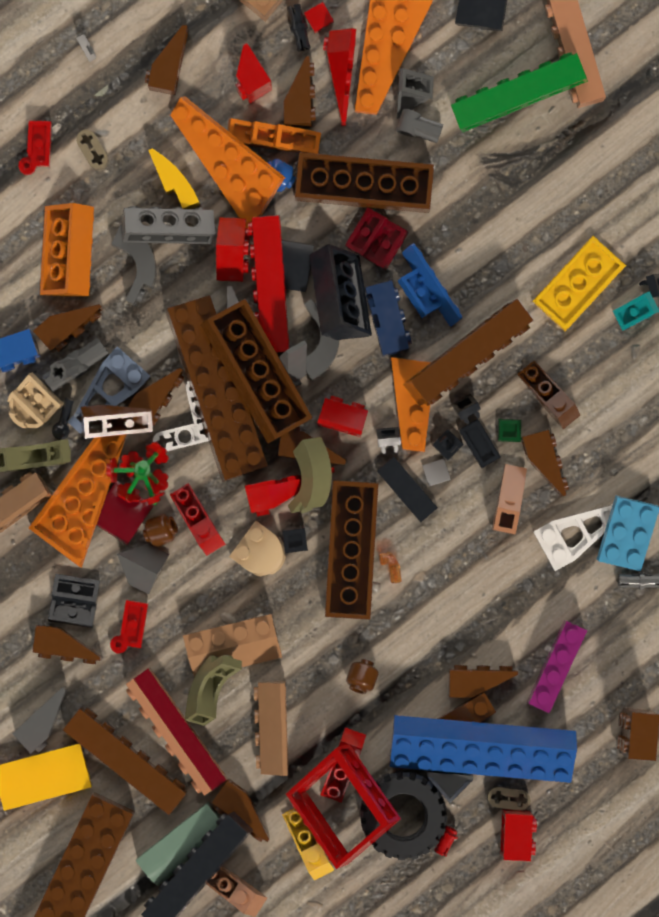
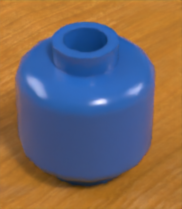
M277 158L273 161L269 160L267 163L285 177L277 191L282 192L286 187L290 189L296 178L293 176V167Z

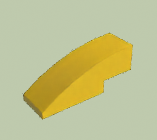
M153 148L150 149L149 153L167 195L176 192L183 209H192L200 206V202L185 176L166 157Z

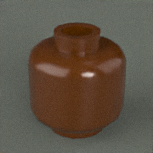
M160 514L148 519L143 530L145 540L157 547L172 542L178 533V527L174 518L166 514Z
M361 659V662L351 664L346 678L350 690L359 694H366V692L374 689L379 672L373 667V662Z

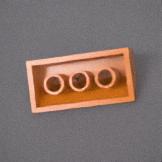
M76 203L45 206L40 295L64 297L89 296L94 222L93 206Z

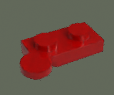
M29 120L28 157L22 158L18 164L20 172L24 175L33 174L37 167H50L51 121Z
M126 600L121 635L113 637L110 642V648L113 652L117 654L123 653L127 650L128 646L142 648L149 603Z

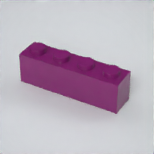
M563 621L528 697V704L550 713L587 630L568 621Z

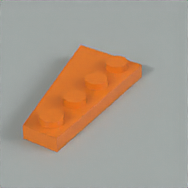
M391 357L402 449L425 452L430 405L423 404L419 406L403 384L431 362Z

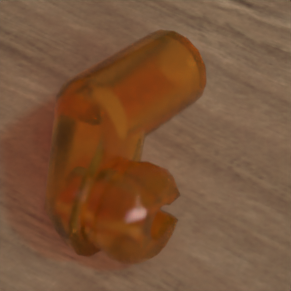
M389 551L380 553V564H388L391 583L402 582L400 564L393 553Z

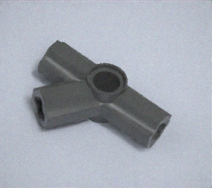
M96 338L79 351L75 350L63 359L53 363L50 366L51 370L42 375V377L54 392L70 380H75L85 374L92 365L109 353L99 338Z

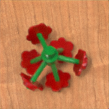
M152 442L151 445L148 444L146 446L147 461L139 457L136 451H130L128 455L121 457L122 462L119 464V468L116 457L110 459V463L106 466L107 477H111L112 483L117 482V473H126L129 477L135 476L131 484L118 485L117 495L129 503L132 501L139 502L141 499L140 491L135 486L139 480H144L145 489L150 497L141 500L140 503L147 502L148 505H156L157 502L161 501L160 496H163L165 493L159 492L168 488L167 480L169 476L160 469H156L152 474L150 472V464L153 461L156 464H161V462L166 463L169 460L166 455L167 450L157 442Z

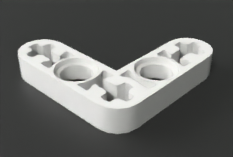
M189 381L186 384V392L194 424L157 433L153 438V442L159 441L160 436H164L165 439L172 438L170 433L175 432V441L178 445L173 446V441L166 443L165 449L167 451L208 442V438L204 434H200L204 427L202 422L197 423V419L201 420V418L195 413L196 403L195 401L192 402L194 396L192 391H190ZM183 430L191 433V439L187 443L180 442L178 438L179 433Z

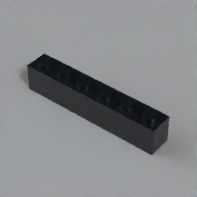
M234 811L228 815L224 813L216 821L217 828L213 832L209 830L201 840L204 843L199 848L194 847L187 855L189 860L184 865L182 863L179 864L172 872L175 876L170 882L166 880L158 888L160 893L157 897L152 896L144 904L146 909L141 915L143 917H178L252 833L253 829Z

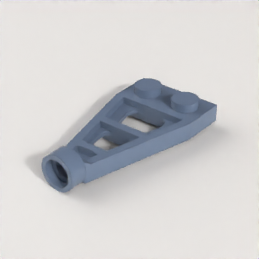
M117 346L102 362L76 413L67 422L81 434L83 432L82 423L77 418L81 417V407L88 406L94 394L99 393L107 401L105 405L118 406L135 395L151 376ZM109 374H115L124 382V389L113 396L107 395L102 388Z

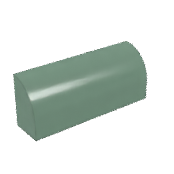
M207 802L138 856L135 861L150 880L157 886H160L174 875L172 872L179 864L182 863L184 865L189 860L187 855L194 847L199 848L204 843L201 840L209 830L213 832L217 828L216 821L220 816L211 804Z

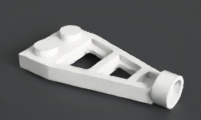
M613 504L553 520L533 531L554 571L575 561L604 534ZM598 516L602 521V526L594 533L589 534L583 522L586 519ZM577 526L583 533V537L577 545L570 548L563 540L561 531L567 527Z

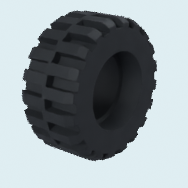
M395 771V773H387L379 780H375L388 800L398 794H409L416 797L424 807L425 819L421 828L409 836H397L389 830L386 831L372 844L374 849L382 852L388 858L394 857L404 861L407 858L417 859L418 856L429 853L430 849L433 846L436 847L440 842L439 839L446 830L447 808L440 791L427 777L416 774L413 771ZM362 801L360 819L365 837H367L380 824L366 803Z

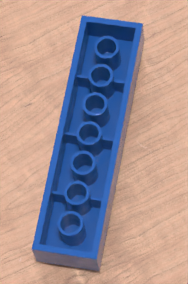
M394 715L390 767L571 783L577 753L576 731Z

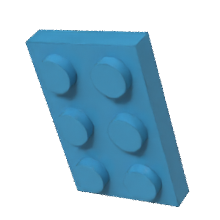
M615 495L597 560L641 571L659 513V506Z

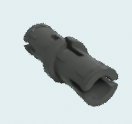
M639 572L638 574H618L619 588L634 587L639 588V590L649 587L659 588V574H644V572Z

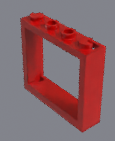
M350 744L333 750L286 793L292 806L303 819V823L309 828L316 842L322 847L329 861L332 862L336 869L350 864L401 819ZM337 763L380 824L349 853L306 792Z

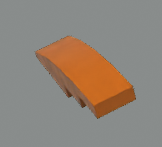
M230 118L228 121L227 130L245 145L295 153L318 154L321 132L281 124L272 125Z

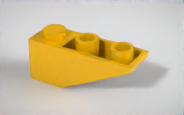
M293 808L283 813L282 816L308 873L314 881L334 871L328 856L316 842L309 828L303 823V819L297 810Z

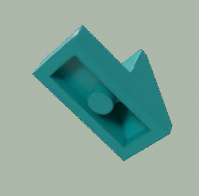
M650 291L613 310L622 331L659 312Z

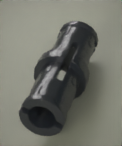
M294 4V8L288 6L287 11L292 25L290 30L294 34L297 51H304V48L309 50L311 45L309 44L306 31L308 26L307 23H304L301 4Z

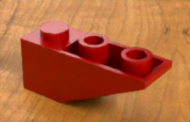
M189 483L170 494L192 535L206 556L226 545Z
M345 727L338 747L350 744L359 757L366 735ZM338 763L329 770L320 795L342 803L350 780Z

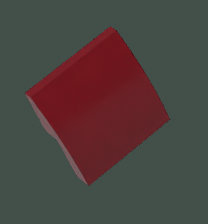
M367 208L345 247L386 271L409 232L389 221L383 215Z
M117 481L106 495L96 525L125 545H128L154 505H148L147 502L140 503V501L129 503L117 495V487L121 484Z

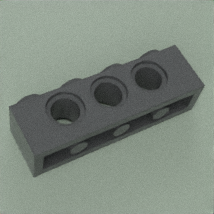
M131 206L124 208L121 216L123 243L212 244L215 236L214 211L205 208L183 209L182 207H176L173 209H162L161 207L139 208ZM141 222H147L150 226H145ZM163 222H168L172 226H167ZM186 223H192L194 227H190Z

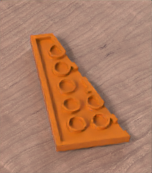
M370 0L355 112L372 115L378 114L433 0Z
M180 97L170 116L238 217L246 219V228H248V222H252V217H261L285 177L187 97Z
M127 434L94 437L29 526L31 531L81 568L111 483V477H107L106 466L113 457H116L118 463Z

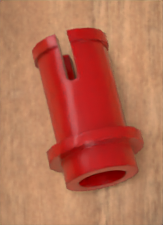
M449 826L445 827L444 835L441 836L440 842L434 848L436 853L447 857L454 840L458 839V831Z

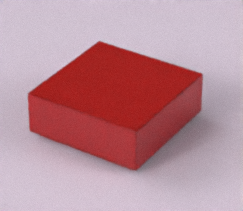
M323 2L304 12V16L314 33L334 23Z

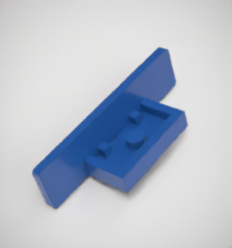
M414 243L409 245L402 254L413 271L401 277L398 283L421 318L439 309L449 326L455 325L463 318L459 308L453 303L446 288L437 279L434 270L428 265L422 252Z

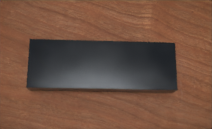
M395 457L377 471L420 523L438 508Z

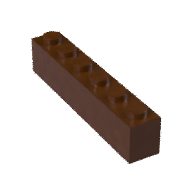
M88 707L86 709L80 708L63 731L165 813L170 815L186 795V785L177 778L171 779L167 775L168 771L160 764L155 766L149 761L151 757L144 751L139 750L138 752L131 747L133 743L123 735L120 738L114 733L115 728L106 721L101 723L96 719L98 715Z

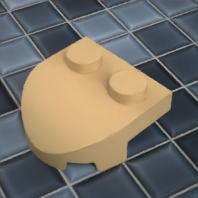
M33 372L8 397L9 416L14 423L22 428H38L42 426L64 405Z
M258 521L253 523L229 556L243 568L260 577L275 574L283 566L286 558L283 541Z

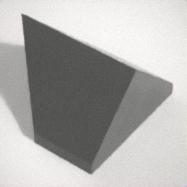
M404 68L400 69L397 119L400 118L403 109L413 110L427 100L433 99V76Z
M148 544L118 553L117 555L129 585L150 594L170 554Z
M427 770V777L449 804L473 781V774Z

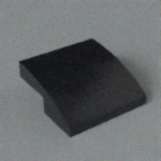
M459 0L455 24L457 26L479 27L481 30L503 31L508 0Z
M282 240L285 289L306 292L311 267L310 254L313 253L314 245Z
M55 574L48 622L93 628L100 581Z

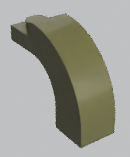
M322 438L305 439L293 451L301 470L302 482L299 493L288 505L291 513H306L313 508L324 506L331 489V464Z
M68 439L30 446L1 448L0 472L36 469L71 462V450Z
M210 655L203 662L190 687L186 703V721L205 726L216 719L217 700L220 690L228 678L242 669V661L234 659L230 655H222L220 657Z

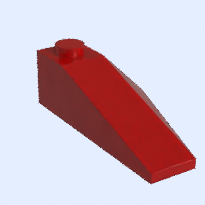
M355 28L329 31V38L324 37L323 51H327V60L341 126L345 127L356 44Z
M334 467L331 468L332 474L335 473ZM301 475L246 485L245 490L251 513H256L257 517L270 514V509H274L295 497L301 488Z

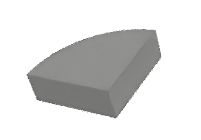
M81 35L76 39L89 62L95 60L97 56L86 36Z

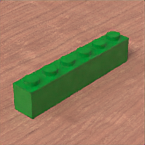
M566 53L559 57V61L554 63L551 61L544 62L538 66L539 69L532 72L530 69L517 74L518 77L509 80V78L498 81L496 83L497 86L493 88L483 87L476 91V95L471 97L465 95L455 99V103L451 104L460 130L466 132L588 82L578 54Z

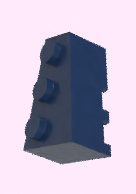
M392 280L366 287L365 294L382 357L409 350L408 345L412 344L409 331L404 330L403 323L406 322L403 309L399 310L397 301H400L397 287L394 288Z

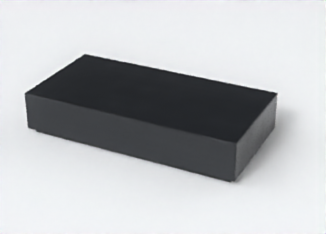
M479 419L458 430L481 469L501 457Z

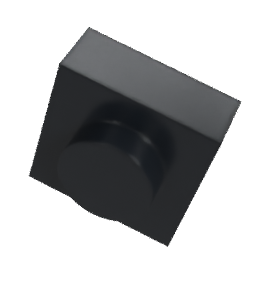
M305 528L283 531L285 553L308 551Z

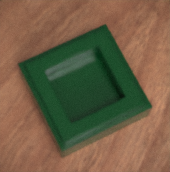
M498 419V442H521V420Z

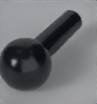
M65 398L59 422L52 427L53 436L59 440L67 438L70 433L67 421L69 420L74 402L71 398Z

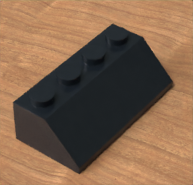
M327 244L310 254L321 335L334 340L371 336L372 332L360 256L331 244Z

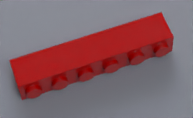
M280 215L252 217V222H248L249 236L253 235L254 244L250 245V256L255 258V267H252V280L257 281V290H253L254 303H258L259 312H255V316L275 352H285L290 349Z

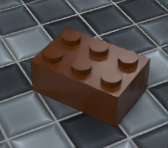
M623 708V713H619L618 726H621L622 730L621 735L617 736V749L628 759L656 761L659 714L651 710Z

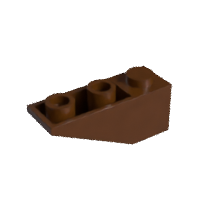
M309 56L305 57L284 99V125L311 127V121H316L315 107H311V98H315V85H310V76H314V63H310Z
M100 304L49 316L33 332L52 353L55 351L59 353L68 346L67 341L72 336L76 338L85 331L84 326L88 322L94 323L102 316L101 311L103 308Z
M535 360L517 374L562 429H565L581 416L576 404Z
M179 368L138 392L128 407L151 409L152 426H155L161 417L159 411L162 406L167 407L173 397L170 393L174 387L179 388L185 377L182 374L184 371Z
M549 430L521 437L527 461L561 497L565 496L569 487L566 477L562 478L560 473L563 465L560 456L555 455L554 447H557L554 434H550Z
M36 625L33 653H38L39 658L51 659L52 655L61 656L60 660L74 662V658H80L86 664H96V661L102 660L103 656L63 628Z
M454 665V669H449L448 696L473 698L517 676L518 671L513 670V666H499V670H490L488 665H477L476 669H467V665Z
M228 778L212 801L215 805L214 809L221 815L224 813L230 814L234 811L253 829L250 834L259 842H262V840L268 842L270 836L248 792Z

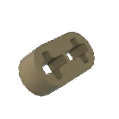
M83 130L78 133L77 144L89 165L95 170L105 169L109 163V158L96 135L90 130ZM85 135L88 138L93 137L90 140L93 148L89 149L86 143L81 144L84 141L83 137ZM96 151L99 157L104 156L101 165L98 163L93 164L95 160L93 152Z
M494 786L487 794L489 803L497 808L525 810L531 802L529 794L525 790ZM496 791H500L502 796H507V800L500 799L499 803H495V799L491 798V796L496 794ZM519 794H522L526 802H522L521 806H518L517 802L510 800V798L518 797Z

